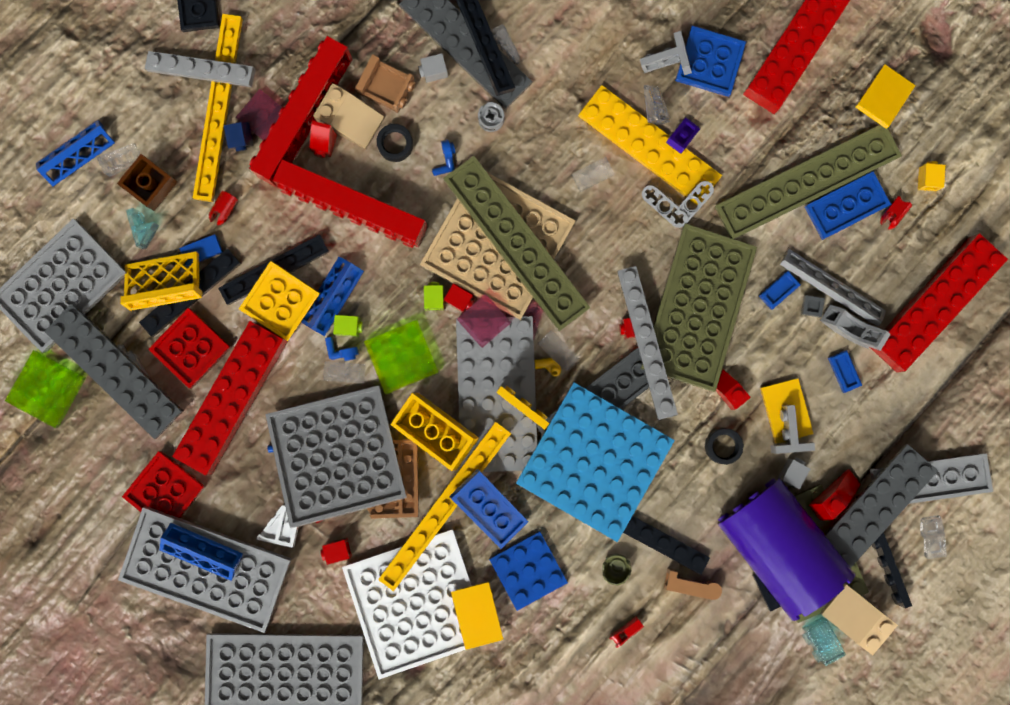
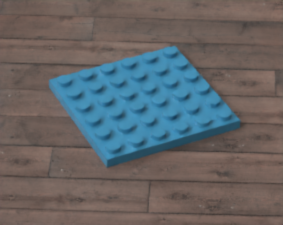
M573 382L516 484L618 542L675 440Z

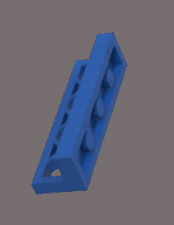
M97 120L36 163V170L53 187L115 144V141L104 130L102 123ZM100 134L108 140L103 145L94 144L95 138ZM91 147V153L88 156L79 155V149ZM66 158L76 159L75 165L72 167L63 166V162ZM50 169H60V175L55 179H52L46 172Z
M338 257L318 290L319 296L301 323L325 336L334 322L335 315H338L364 271L351 262ZM345 264L342 270L339 272L341 265ZM313 314V318L311 319V321L307 322L310 316Z
M173 523L169 524L160 539V551L230 581L234 578L236 567L243 556L241 552Z

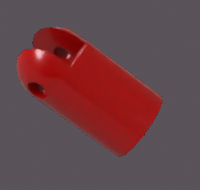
M221 191L209 212L210 222H213L218 213H220L217 225L224 224L238 199L225 191Z
M897 196L881 216V226L888 219L891 222L888 230L894 229L910 210L912 204L904 202L900 196Z

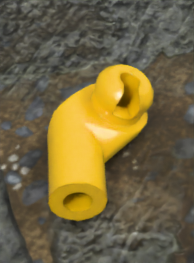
M552 358L534 360L535 369L545 368L554 377L560 375L561 367Z

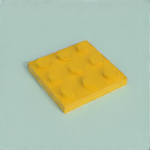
M270 261L239 307V310L289 341L320 293L273 261Z
M507 385L505 388L501 386L496 392L544 430L550 424L546 421L548 417L538 409L536 412L531 410L532 404L524 398L518 400L514 396L516 392Z

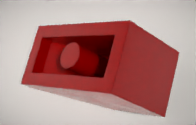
M312 120L310 149L317 157H331L337 138L335 131L331 125Z
M722 369L716 392L731 410H736L751 397L739 382Z

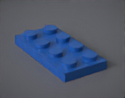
M871 172L806 205L805 209L823 240L890 206L891 203L875 173Z
M478 469L449 496L500 549L528 523L527 519Z

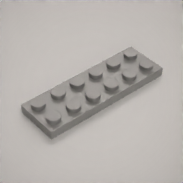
M987 453L928 461L938 472L909 504L993 492ZM884 467L870 469L872 481Z

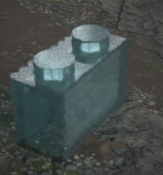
M824 617L802 627L804 631L802 636L808 645H812L814 649L812 654L818 663L821 662L828 666L846 655L829 622Z

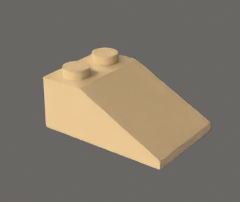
M333 83L313 115L317 122L331 125L335 133L365 150L384 120V116Z
M845 583V589L826 605L821 614L858 645L874 655L898 625Z

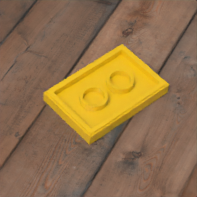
M884 64L855 107L887 129L916 85Z
M798 378L760 388L775 444L785 442L782 438L784 421H781L780 418L782 406L795 405L798 438L814 434Z
M489 581L451 591L465 650L504 640Z

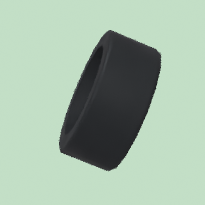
M389 124L379 131L377 147L380 154L386 160L400 162L411 154L413 139L410 132L404 126ZM393 132L402 134L406 139L404 150L398 154H392L384 147L385 137Z
M715 429L709 433L705 440L706 454L712 461L718 464H732L743 453V440L732 429ZM720 435H728L735 442V451L729 457H719L713 450V442Z

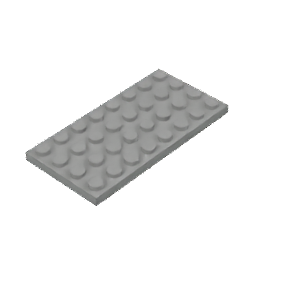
M533 316L522 317L521 320L515 317L456 319L459 423L479 437L462 462L461 467L493 424L497 422L511 434L483 472L523 471L537 447L536 423L496 392L501 386L505 388L507 385L516 392L514 396L518 400L524 398L532 404L530 409L536 412Z
M145 506L142 508L118 580L265 633L291 558ZM173 523L243 553L232 581L160 551V539L169 524Z
M208 633L206 635L205 705H362L364 635Z

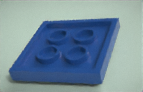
M692 26L685 46L692 73L684 75L680 63L675 81L730 97L746 41Z
M540 531L489 558L517 611L568 583Z

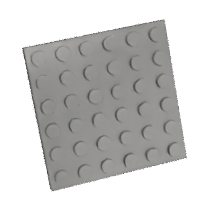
M379 386L265 414L290 528L407 498Z

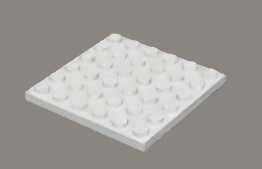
M453 529L435 535L394 591L378 579L402 546L342 567L378 679L465 650L451 591L472 586Z

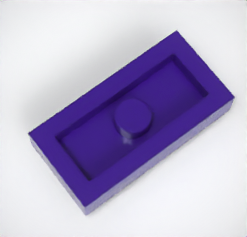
M685 117L666 143L682 154L701 128Z

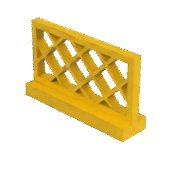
M197 251L125 265L124 296H121L120 304L130 311L202 298V290L199 289V253ZM193 258V263L188 269L183 266L188 259ZM170 262L177 263L170 272L165 269ZM157 265L158 269L152 275L147 273L151 266ZM182 267L186 271L177 279L174 274ZM139 268L141 271L133 279L131 277V270ZM165 271L167 273L166 277L161 282L156 280L158 275ZM144 274L148 275L150 278L143 285L138 283ZM191 274L193 276V283L184 284L183 281ZM171 278L176 280L172 287H165ZM153 281L158 283L154 290H147ZM135 284L141 287L135 294H131V289Z

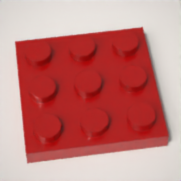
M187 308L148 350L189 389H192L231 347L191 308Z
M158 451L122 497L140 512L143 507L147 506L181 518L205 486L162 451Z

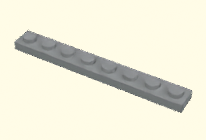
M637 267L617 271L657 418L662 420L677 416L678 413Z

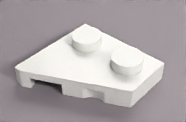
M285 505L280 507L265 529L257 536V540L288 547L295 546L299 527L290 528Z

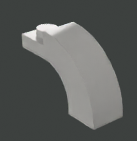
M831 304L820 320L837 334L867 349L871 347L881 351L891 335L888 331L866 324L852 316L845 309Z

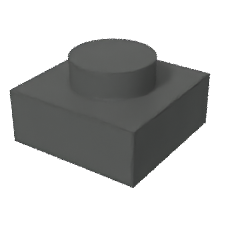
M805 295L803 297L801 315L821 318L825 298Z

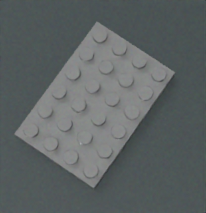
M72 219L0 288V310L41 353H46L55 342L44 331L70 304L76 305L86 314L125 277L126 271L76 219Z

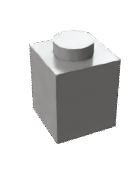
M442 53L420 59L421 66H418L421 78L425 77L426 83L448 77Z
M795 458V460L788 459L777 479L780 478L782 482L791 487L800 489L810 468L806 467V462L799 458Z

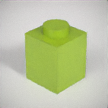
M429 282L428 286H424L425 311L444 310V287L439 285V282Z
M335 315L334 335L359 337V333L363 331V321H360L358 316Z

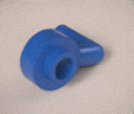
M448 139L441 141L446 165L433 168V176L455 170L452 154H455L453 142L449 143Z
M333 337L325 338L329 359L344 358L345 361L356 359L355 355H359L358 347L335 352Z

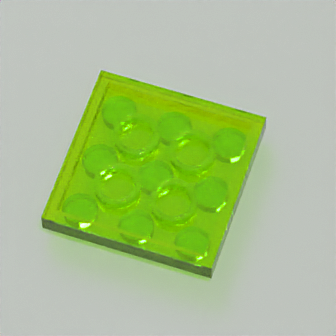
M418 320L364 341L385 395L439 373Z
M33 350L5 402L53 428H58L86 377Z

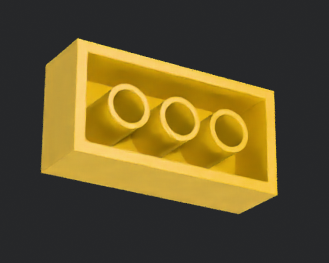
M412 393L390 424L451 471L457 470L479 439L478 436L420 393Z

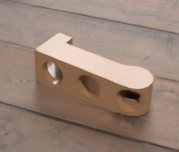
M667 569L664 588L668 591L711 600L718 599L722 594L721 586L715 581L701 582L678 577L676 570Z

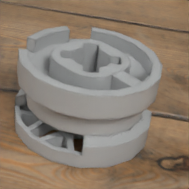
M494 102L482 105L478 111L479 125L488 132L499 130L504 123L502 107Z

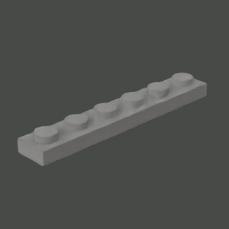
M148 51L144 68L148 72L252 87L256 70L253 66Z
M789 249L785 253L780 265L788 271L793 272L802 280L815 286L818 290L829 295L835 301L840 302L878 327L882 323L886 310Z

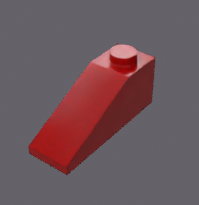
M848 469L816 497L809 506L820 520H833L848 506L861 484L850 469Z

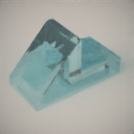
M134 208L128 209L126 213L136 247L146 249L159 225L155 222L144 224L145 218L141 212Z

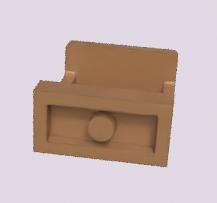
M372 54L355 88L358 94L398 113L400 108L403 109L407 102L406 96L408 92L413 91L416 82L414 81L413 74L409 73L408 75L381 62L379 57Z

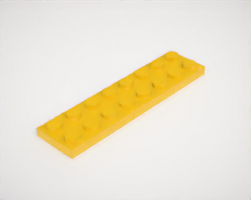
M603 85L600 86L579 113L581 119L686 198L700 182L709 181L715 186L722 176L685 148L682 154L666 143L670 137L668 134ZM701 185L702 191L699 194L694 192L693 195L697 196L702 202L704 200L701 198L702 195L710 192L708 190L710 188L709 185ZM689 199L691 202L698 206V203L695 199Z

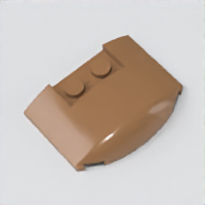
M393 440L407 498L367 508L371 514L369 515L371 519L419 517L418 445L411 440Z

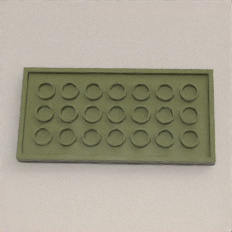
M686 223L684 224L653 324L668 378L711 392L716 391L756 253V246Z

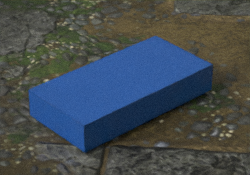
M215 234L179 248L181 254L197 251L199 253V262L223 253ZM193 258L188 259L185 265L190 266L193 263Z
M787 271L762 292L759 297L770 310H773L801 284Z
M847 350L828 358L843 393L862 386Z

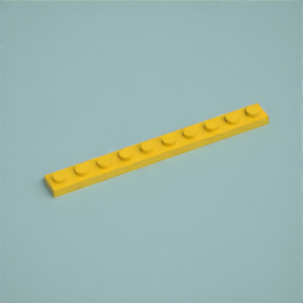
M222 14L215 61L236 64L243 22L241 16ZM211 81L192 197L194 200L214 201L225 133L223 125H226L232 84Z
M497 422L493 424L378 580L392 591L397 588L458 506L449 496L476 469L481 473L484 471L511 433Z

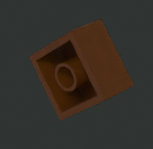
M142 154L138 156L117 182L120 187L153 211L157 209L178 183V181Z

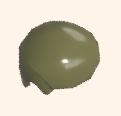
M610 555L602 565V576L609 584L616 586L624 584L631 575V563L624 555Z

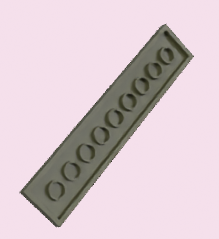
M879 125L717 204L715 209L730 238L735 239L902 157L888 128L886 129Z
M475 156L443 178L558 331H561L590 309V306Z

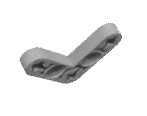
M709 181L700 182L680 206L654 185L646 186L642 191V197L673 226L680 228L685 223L687 224L712 196L714 186ZM701 185H709L710 188L708 190L710 191V193H704L701 198L704 199L703 202H701L697 196L693 195L694 192L699 194L702 191V189L700 188ZM654 189V195L657 198L661 195L663 198L654 205L653 202L656 200L653 197L648 199L646 197L648 195L646 190ZM689 199L697 201L698 206L696 209L690 210L687 207ZM662 201L670 203L669 211L663 212L660 209ZM674 207L677 209L674 213L678 216L683 214V223L678 222L677 224L675 222L676 217L671 215L669 218L667 216Z

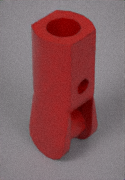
M636 616L612 633L609 639H613L615 647L618 648L644 628V626ZM624 632L626 636L621 639L619 634Z

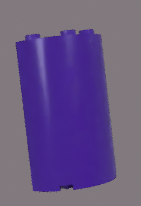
M773 478L765 484L767 488L761 494L757 491L748 498L750 502L746 505L741 503L733 509L734 513L730 515L725 513L718 519V526L792 621L800 619L798 615L803 614L805 617L832 600L845 589L843 584L846 581L848 584L851 583L856 574L780 478L778 480Z

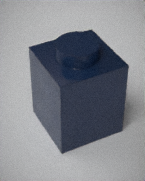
M248 122L223 125L228 149H236V152L246 151L248 146L254 145Z

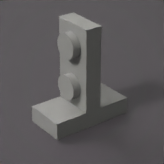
M681 31L673 33L677 47L666 48L662 52L651 53L640 59L644 73L681 62L684 75L692 73Z
M795 405L782 406L780 411L781 421H784L782 438L786 441V444L771 445V453L815 451V443H799Z

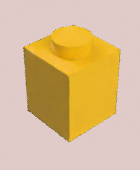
M928 161L919 167L918 190L938 191L944 188L946 165L938 164L937 161Z

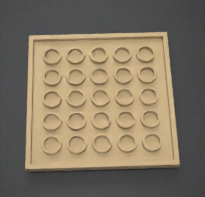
M488 173L550 256L555 259L575 220ZM457 198L421 261L420 266L521 320L533 297Z

